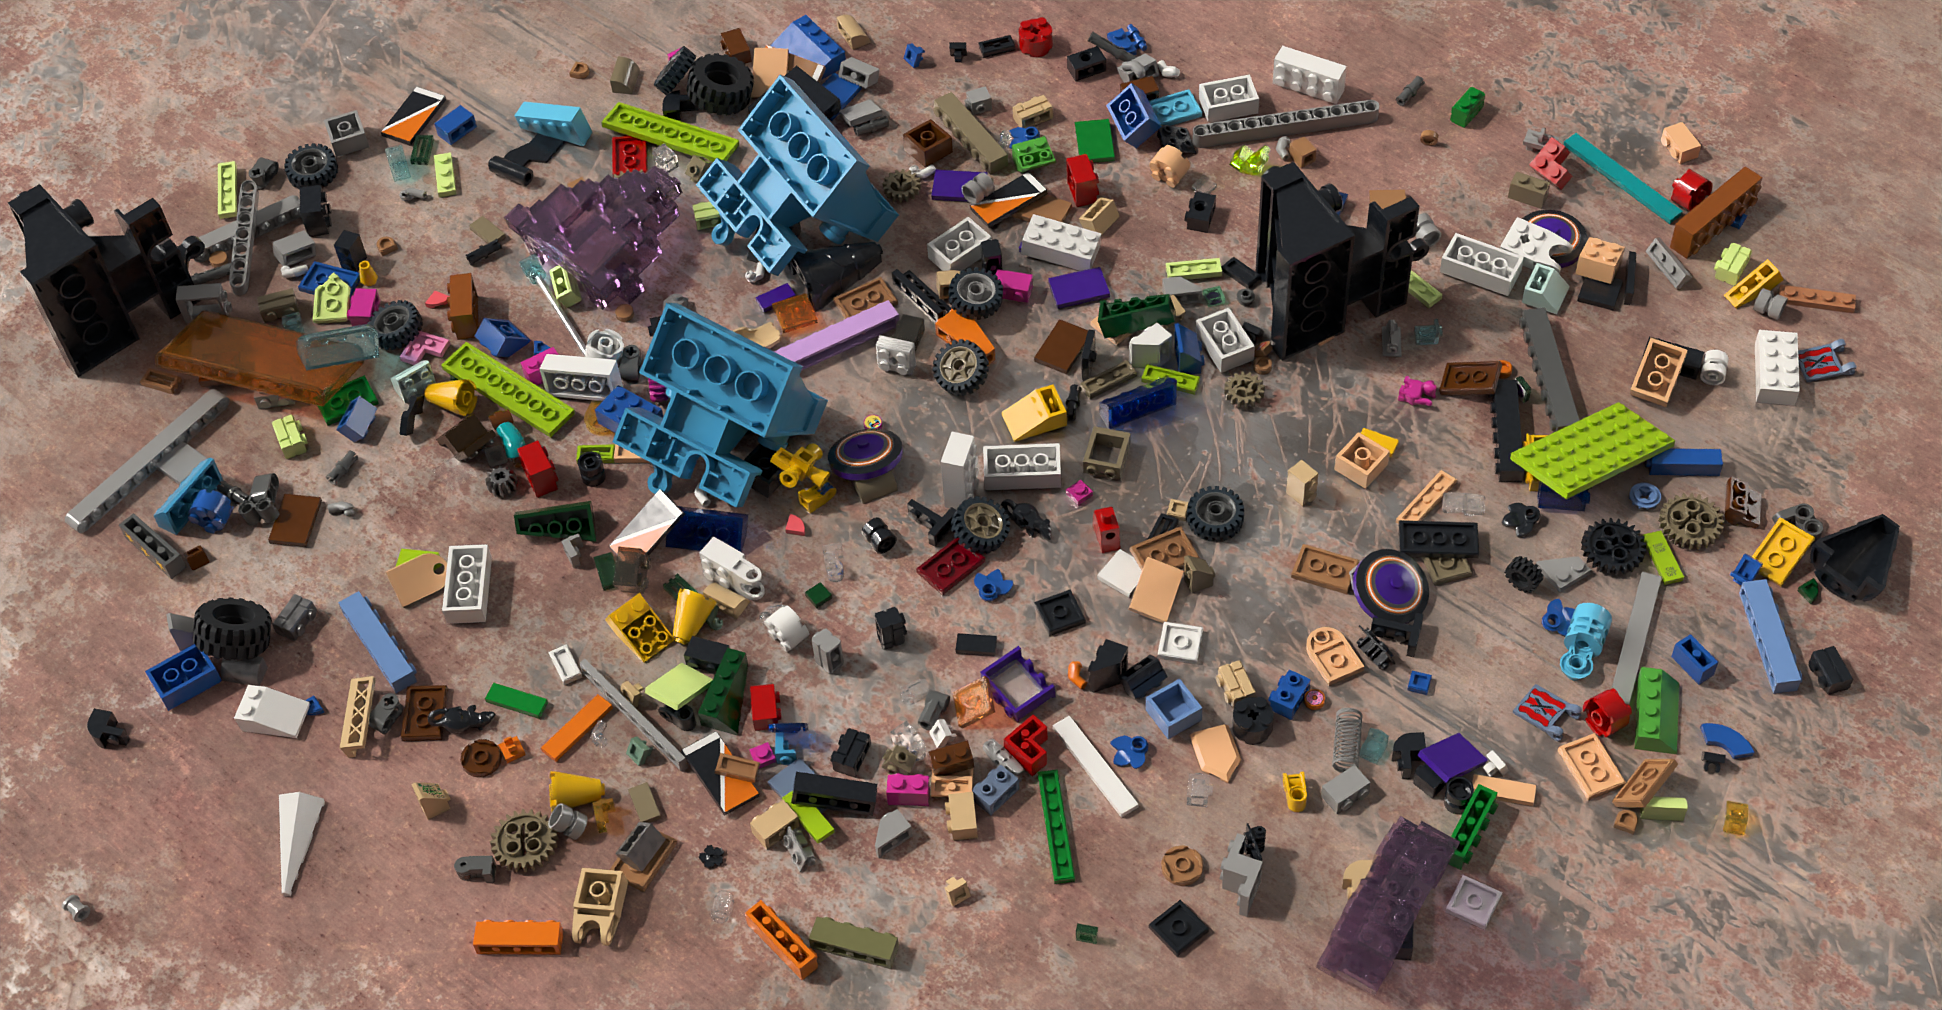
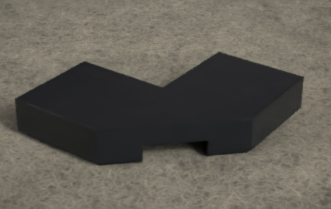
M417 394L409 398V408L407 411H403L401 416L400 435L407 436L413 434L415 415L423 413L424 395Z

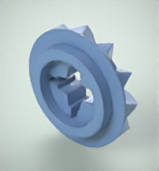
M1638 483L1631 488L1629 499L1632 500V505H1637L1639 509L1643 507L1648 510L1651 507L1655 508L1660 503L1661 493L1657 487L1650 483ZM1643 495V496H1649V497H1648V500H1647L1646 498H1643V499H1642L1641 496Z

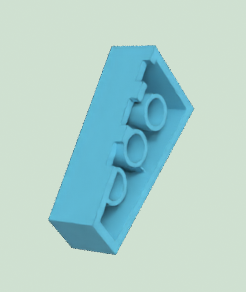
M523 102L514 115L522 129L583 147L593 133L580 107Z

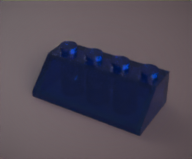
M1170 377L1157 379L1152 383L1139 386L1128 392H1122L1120 395L1104 399L1099 402V414L1107 428L1112 429L1176 405L1177 380Z
M678 506L686 515L666 536L665 547L701 551L715 537L742 553L747 535L749 514Z

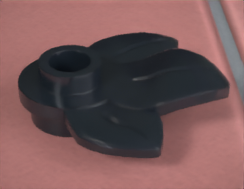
M1523 503L1510 504L1508 506L1510 512L1504 516L1502 525L1516 527L1517 537H1523L1533 530V524L1540 518V511L1535 506H1526Z

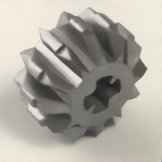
M500 465L498 469L492 468V472H487L485 483L488 491L493 493L495 497L498 495L504 497L505 494L511 495V491L516 490L518 479L513 469L510 470L508 466L503 468Z

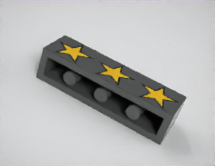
M134 513L119 524L124 537L170 579H173L187 568L181 555Z

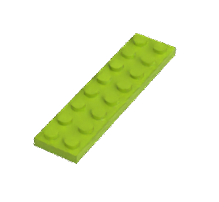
M618 102L601 122L604 128L691 156H704L712 162L716 158L727 161L739 146L738 139Z
M465 342L441 365L442 370L458 380L468 379L473 381L477 387V392L504 409H509L512 414L550 438L575 415V410L468 342Z

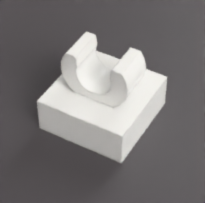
M945 719L937 720L929 732L937 748L945 747L947 742H952L957 736L951 733L952 725H947Z
M1493 750L1486 755L1489 763L1483 769L1490 777L1497 771L1502 776L1509 771L1506 764Z

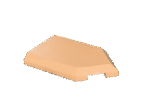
M1224 724L1190 734L1189 737L1201 770L1208 774L1211 773L1228 783L1235 768L1241 762L1229 725Z

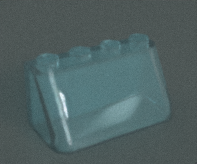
M371 324L305 334L300 336L296 342L297 353L306 370L379 358L378 332Z

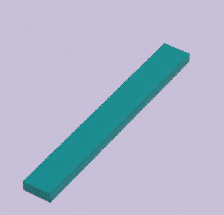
M1575 133L1564 141L1563 145L1668 224H1671L1682 215L1683 211L1579 134Z

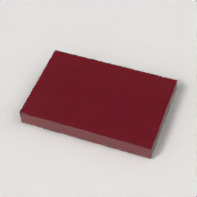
M960 538L952 540L916 568V573L942 596L986 562L985 557L978 554V551L975 553L971 552V547L968 550L965 549V543L960 545L958 543Z

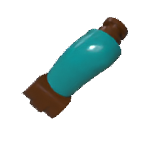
M509 409L496 411L493 415L488 416L492 427L497 431L503 442L507 458H511L512 462H515L513 463L514 468L522 467L517 448L525 446V440L519 430L513 425L514 420Z

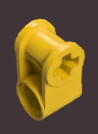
M1304 771L1300 772V774L1291 775L1283 773V788L1286 793L1288 808L1293 812H1302L1306 808L1307 801Z

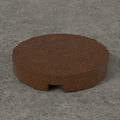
M478 739L463 749L460 761L468 775L485 777L498 769L501 764L502 755L493 741Z

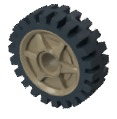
M959 339V342L953 340L951 345L949 343L945 344L946 348H941V353H937L935 356L937 360L933 361L935 366L933 367V372L935 373L933 375L938 384L945 391L956 396H960V394L966 396L967 392L972 394L974 393L973 389H980L978 385L985 383L983 379H987L988 374L986 372H989V361L983 350L970 340L964 341Z
M975 496L974 498L970 497L964 500L959 505L952 517L951 525L953 526L951 529L952 532H955V539L960 538L958 543L960 545L966 544L964 546L965 549L968 550L971 547V552L975 553L978 550V554H983L984 552L988 554L991 551H996L1004 543L1010 532V521H1008V514L1004 515L1005 509H999L1000 504L998 502L994 505V500L992 499L987 501V497L983 496L980 499L979 496Z

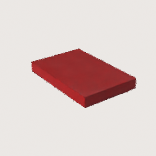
M632 136L612 137L613 179L614 174L619 176L620 171L626 173L627 169L630 172L636 169V172H639L642 169L643 174L648 172L647 141Z

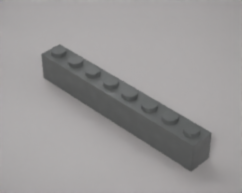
M1546 309L1523 310L1522 318H1519V325L1524 330V342L1528 343V356L1532 357L1533 360L1532 369L1537 374V386L1541 387V400L1545 401L1546 404L1545 413L1550 418V430L1556 432L1580 420Z

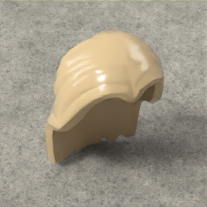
M772 322L755 329L740 327L733 330V332L767 349L772 348L781 341V334L779 330H776Z

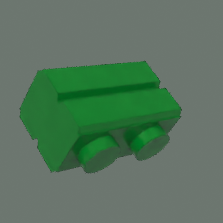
M1470 87L1452 107L1450 121L1465 128L1484 107L1485 93Z

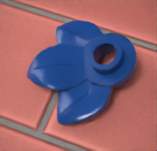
M1017 127L1008 131L1009 135L1014 138L1009 144L1010 149H1012L1013 144L1040 138V132L1035 127H1028L1026 129Z
M999 569L994 570L987 576L977 573L974 578V584L979 589V596L984 601H993L999 595L1007 594L1013 587L1012 580L1003 581Z
M1560 599L1551 601L1547 606V613L1542 617L1543 627L1548 631H1557L1562 636H1566L1575 609L1563 607ZM1548 620H1552L1554 625H1551Z
M1124 735L1110 742L1118 750L1113 760L1115 765L1127 766L1131 764L1134 769H1137L1144 764L1145 754L1149 748L1145 738L1141 736L1130 738Z

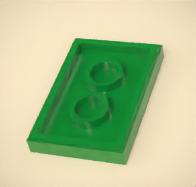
M1109 119L1075 122L1079 155L1087 154L1089 161L1092 160L1093 163L1115 161Z
M365 375L313 397L327 426L341 421L350 402L359 396L373 406L379 404Z

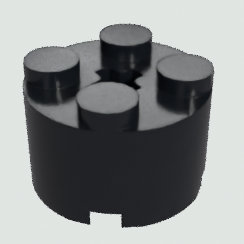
M1249 697L1235 704L1232 731L1237 739H1241L1249 745L1261 744L1268 739L1273 730L1274 712L1267 700L1263 697Z

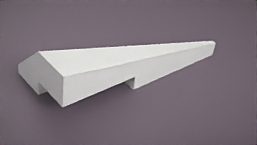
M302 792L279 795L281 883L284 897L291 896L292 894L291 889L294 881L298 878L300 865L304 862L313 837L315 824L318 823L321 808L325 805L323 798Z

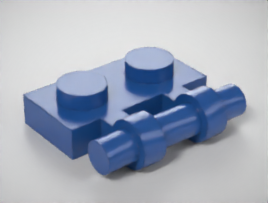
M1132 24L1127 26L1128 32L1121 28L1107 33V39L1119 47H1124V50L1133 55H1137L1136 49L1140 48L1142 51L1147 49L1145 39L1139 35V30Z

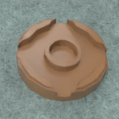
M1175 846L1169 849L1162 858V874L1166 880L1174 885H1191L1202 875V857L1198 851L1192 850L1188 846Z

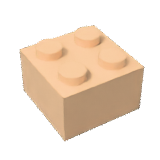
M1589 237L1579 255L1576 274L1611 284L1621 266L1625 247Z
M1358 432L1336 455L1334 470L1366 489L1388 465L1390 451Z

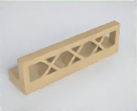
M374 676L351 679L340 749L348 758L356 757L357 749L365 748L376 682Z

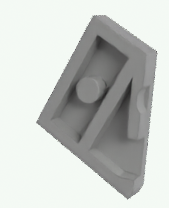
M1579 556L1536 562L1537 568L1542 570L1541 573L1559 593L1591 574V569Z

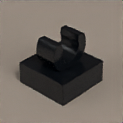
M949 42L950 56H954L955 62H962V56H967L966 42Z
M1244 321L1242 328L1248 336H1252L1251 341L1255 344L1257 337L1262 339L1264 331Z
M1702 751L1701 760H1707L1703 765L1704 771H1708V766L1712 763L1716 767L1715 772L1719 773L1721 768L1719 763H1725L1726 755Z

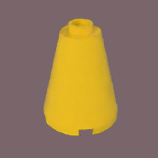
M468 379L429 384L424 390V396L428 402L460 416H466L473 412L478 397L475 396L474 390H477L475 383Z
M680 588L673 629V637L676 638L675 642L686 645L687 642L689 643L692 636L697 635L717 602L712 598L706 600L704 595Z
M550 771L549 797L550 807H552L551 812L560 803L573 808L601 800V796L605 795V784L601 783L600 779Z

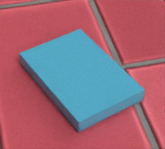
M1190 89L1149 101L1161 125L1172 126L1202 117L1203 112Z

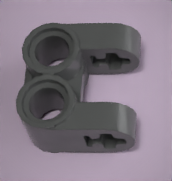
M1802 503L1777 512L1772 517L1775 524L1781 517L1815 537L1811 546L1822 536L1823 524L1815 518L1814 509L1809 504Z

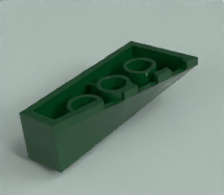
M1170 294L1147 296L1144 300L1133 297L1130 301L1122 302V299H1114V303H1107L1106 300L1100 301L1098 323L1104 339L1115 338L1122 334H1132L1136 331L1144 330L1155 323L1169 325L1175 322L1176 311Z
M592 501L524 510L514 514L517 534L548 536L552 538H568L569 536L579 534L581 540L596 542Z
M727 648L699 709L698 716L701 726L738 736L744 687L746 686L748 672L746 652Z

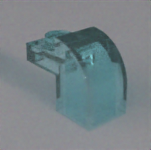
M402 144L385 148L394 182L411 178Z

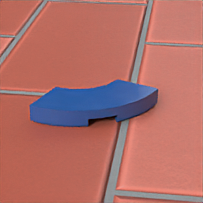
M1701 724L1700 729L1706 745L1722 747L1729 752L1733 759L1754 755V750L1750 743L1737 731L1720 724Z

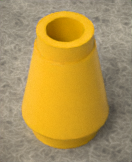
M368 261L360 262V282L365 286H373L378 279L376 272Z

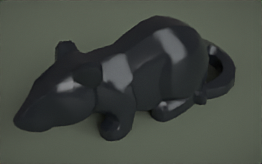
M1011 499L1002 501L1000 504L1001 509L1004 508L1005 514H1008L1009 518L1021 529L1026 527L1029 536L1032 537L1034 532H1038L1044 539L1051 540L1050 520H1043L1033 505L1029 503L1017 504ZM1008 506L1012 508V513L1009 511Z
M476 705L469 706L467 711L462 710L461 706L430 712L428 722L432 726H443L451 733H461L473 727H478L482 731L484 726L489 724L496 714L492 711L477 713L475 712ZM445 714L438 720L434 719L437 715Z

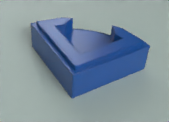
M534 341V356L550 347L542 341Z
M315 696L305 700L310 703L306 715L324 713Z

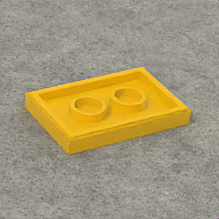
M1780 517L1752 556L1763 563L1758 573L1781 587L1814 542L1815 537Z

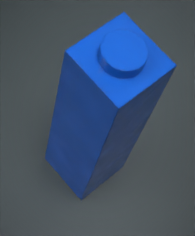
M1670 448L1645 460V467L1649 468V475L1720 476L1723 466L1721 449Z

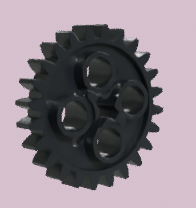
M1612 518L1609 519V522L1602 519L1601 524L1595 521L1594 526L1589 525L1588 531H1584L1581 550L1584 551L1583 557H1588L1587 563L1593 562L1592 568L1600 567L1599 572L1606 569L1608 575L1611 571H1614L1615 575H1618L1619 571L1625 575L1627 569L1633 572L1634 567L1638 568L1640 562H1643L1647 545L1644 542L1645 537L1640 536V530L1634 531L1635 525L1628 527V521L1621 524L1619 518L1616 522H1613Z

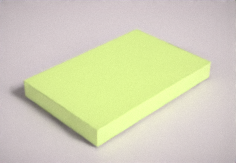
M680 663L645 688V693L678 710L708 689L713 679Z

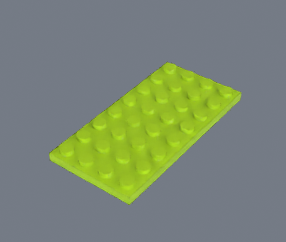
M1618 402L1512 452L1510 459L1562 497L1568 499L1674 447L1675 440Z

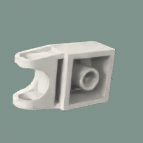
M1517 217L1503 240L1500 249L1523 256V266L1534 270L1536 264L1539 263L1554 268L1560 273L1561 266L1550 257L1559 252L1571 253L1573 246L1555 233Z
M715 537L699 552L703 574L707 579L714 580L721 586L750 600H758L764 596V586L759 582L762 579V573L758 567L745 559L743 553ZM752 572L758 574V576L755 578ZM752 588H758L761 590L760 593L756 595L750 593V590Z

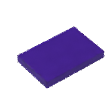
M935 170L932 200L968 202L962 193L961 187L982 172Z
M1101 267L1048 278L1057 309L1110 297Z
M1460 733L1420 750L1418 754L1446 783L1454 777H1461L1484 766L1488 761Z

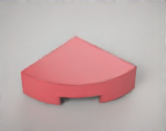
M434 291L425 302V305L428 308L448 304L447 297L450 296Z
M790 514L785 529L786 533L805 536L803 521L799 517Z

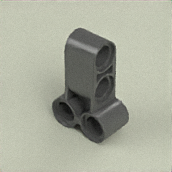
M275 473L255 476L248 501L243 502L239 506L238 512L248 525H256L261 519L268 523L278 518L279 511L274 503L279 488V479Z

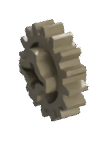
M904 169L901 172L895 170V174L889 173V177L884 178V194H887L888 199L892 198L893 202L899 200V203H902V200L909 202V198L915 199V195H919V190H921L920 178H917L916 173L911 174V170L905 172Z
M1244 371L1241 372V375L1234 373V378L1229 376L1228 382H1225L1224 395H1226V400H1231V405L1237 403L1238 408L1241 405H1244L1245 409L1248 408V405L1255 407V402L1260 404L1261 398H1264L1265 385H1263V380H1258V375L1251 376V372L1248 375H1245Z

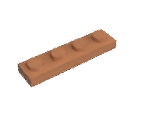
M1780 285L1779 295L1788 298V305L1854 313L1856 295L1788 285Z

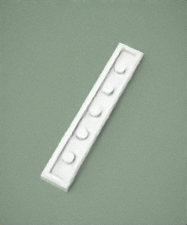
M1070 716L1053 725L1055 733L1121 818L1138 808L1136 800Z

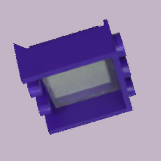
M1019 646L980 671L982 687L992 693L994 701L998 705L1001 703L1006 715L1009 718L1013 717L1017 723L1021 718L1050 698H1056L1055 686L1053 684L1048 686L1043 673H1036L1030 659L1025 660L1022 657Z

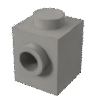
M986 86L966 92L965 106L967 110L970 109L972 115L992 110L991 96Z

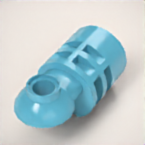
M1579 604L1573 613L1567 635L1564 639V645L1569 651L1563 654L1560 659L1562 672L1571 680L1583 679L1590 675L1593 670L1591 659L1600 655L1606 641V636L1612 623V615L1598 604Z

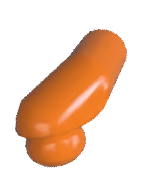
M1073 661L1068 666V678L1082 690L1087 686L1088 682L1080 676L1081 662Z

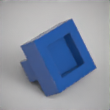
M913 43L907 44L903 59L913 68L919 67L920 61L923 60L922 53H925V50L922 47H916Z

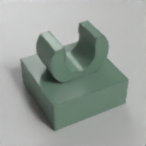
M636 736L631 738L626 754L640 766L645 764L646 758L652 754L653 747L649 748L646 745L647 741L641 740Z

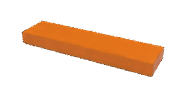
M597 694L541 747L542 752L557 762L613 709L612 704Z

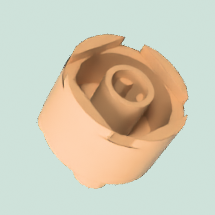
M1166 145L1158 151L1149 163L1152 171L1151 176L1156 181L1163 180L1168 186L1174 188L1190 169V162L1187 157L1184 159L1181 156L1182 152Z

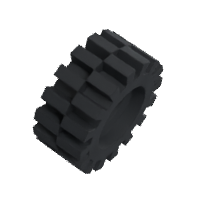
M1515 557L1504 571L1505 577L1509 578L1508 582L1513 583L1512 586L1514 588L1518 587V590H1523L1524 593L1534 592L1544 579V575L1541 573L1542 570L1538 569V565H1534L1531 559L1528 561L1527 557Z

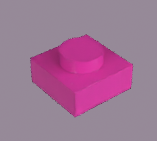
M1079 480L1066 489V494L1077 505H1080L1093 496V491L1082 480Z
M768 742L749 749L753 761L760 762L759 769L776 762Z

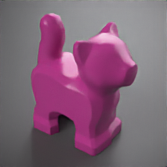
M1406 375L1404 379L1405 384L1401 385L1398 401L1407 402L1411 405L1431 406L1432 401L1430 399L1421 397L1424 393L1432 398H1436L1437 386L1434 384V381L1422 382L1410 379Z

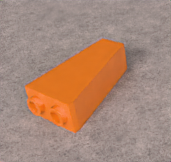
M951 309L948 314L938 319L935 323L936 335L946 343L951 345L953 340L959 342V339L964 341L970 340L983 350L989 365L996 360L994 346L976 321L970 319V316L964 318L962 313L958 315L956 310Z

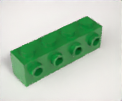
M1478 784L1444 849L1442 862L1462 870L1465 863L1469 864L1473 856L1472 848L1478 847L1482 838L1480 836L1481 831L1487 830L1490 823L1488 818L1490 814L1494 815L1499 804L1496 803L1498 792Z

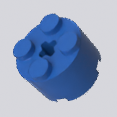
M203 489L198 492L189 509L188 520L203 527L208 533H215V531L222 530L225 527L234 506L231 507V500L222 493L214 490L209 493L206 492L207 489Z

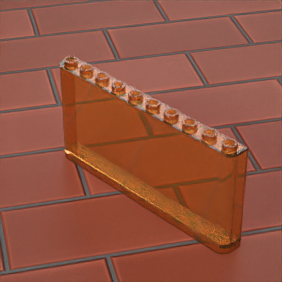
M207 310L199 313L155 355L156 367L322 407L364 363V353L356 345Z

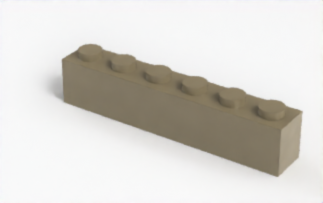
M952 92L934 100L935 108H933L936 117H940L945 127L952 131L954 137L961 141L963 147L971 152L972 157L980 162L984 170H987L992 175L1008 166V154Z

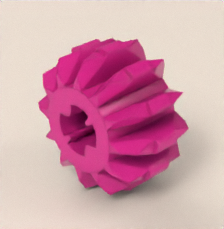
M648 378L650 400L652 402L668 400L669 397L665 393L667 387Z

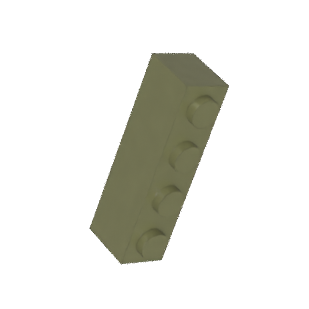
M816 917L809 936L810 948L888 969H892L899 949L898 937L891 933L875 932L871 928L856 927L849 922L840 923L829 917Z

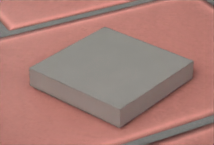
M870 99L839 111L840 116L852 127L883 115L882 110Z
M182 441L155 466L159 471L180 485L201 461L208 458Z

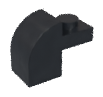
M680 90L667 94L663 99L662 112L665 117L681 121L682 112L699 111L698 105L695 106L688 95H680Z
M93 709L88 719L87 728L99 747L105 749L108 742L116 746L119 744L127 746L130 740L124 729L116 727L118 721L113 712Z
M1424 732L1403 734L1394 743L1391 761H1397V771H1401L1402 779H1410L1411 761H1423L1418 754L1420 750L1426 748Z

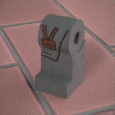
M493 855L460 857L456 860L454 868L461 880L468 881L472 878H484L486 883L495 882L497 864Z

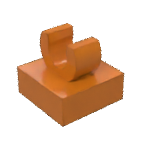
M511 736L503 739L504 742L498 744L507 764L526 755L517 736L513 738Z

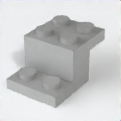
M1237 833L1235 840H1231L1229 843L1228 857H1224L1220 869L1222 872L1220 880H1222V889L1237 893L1239 896L1237 905L1240 906L1239 915L1247 917L1261 883L1263 862L1244 856L1245 836Z

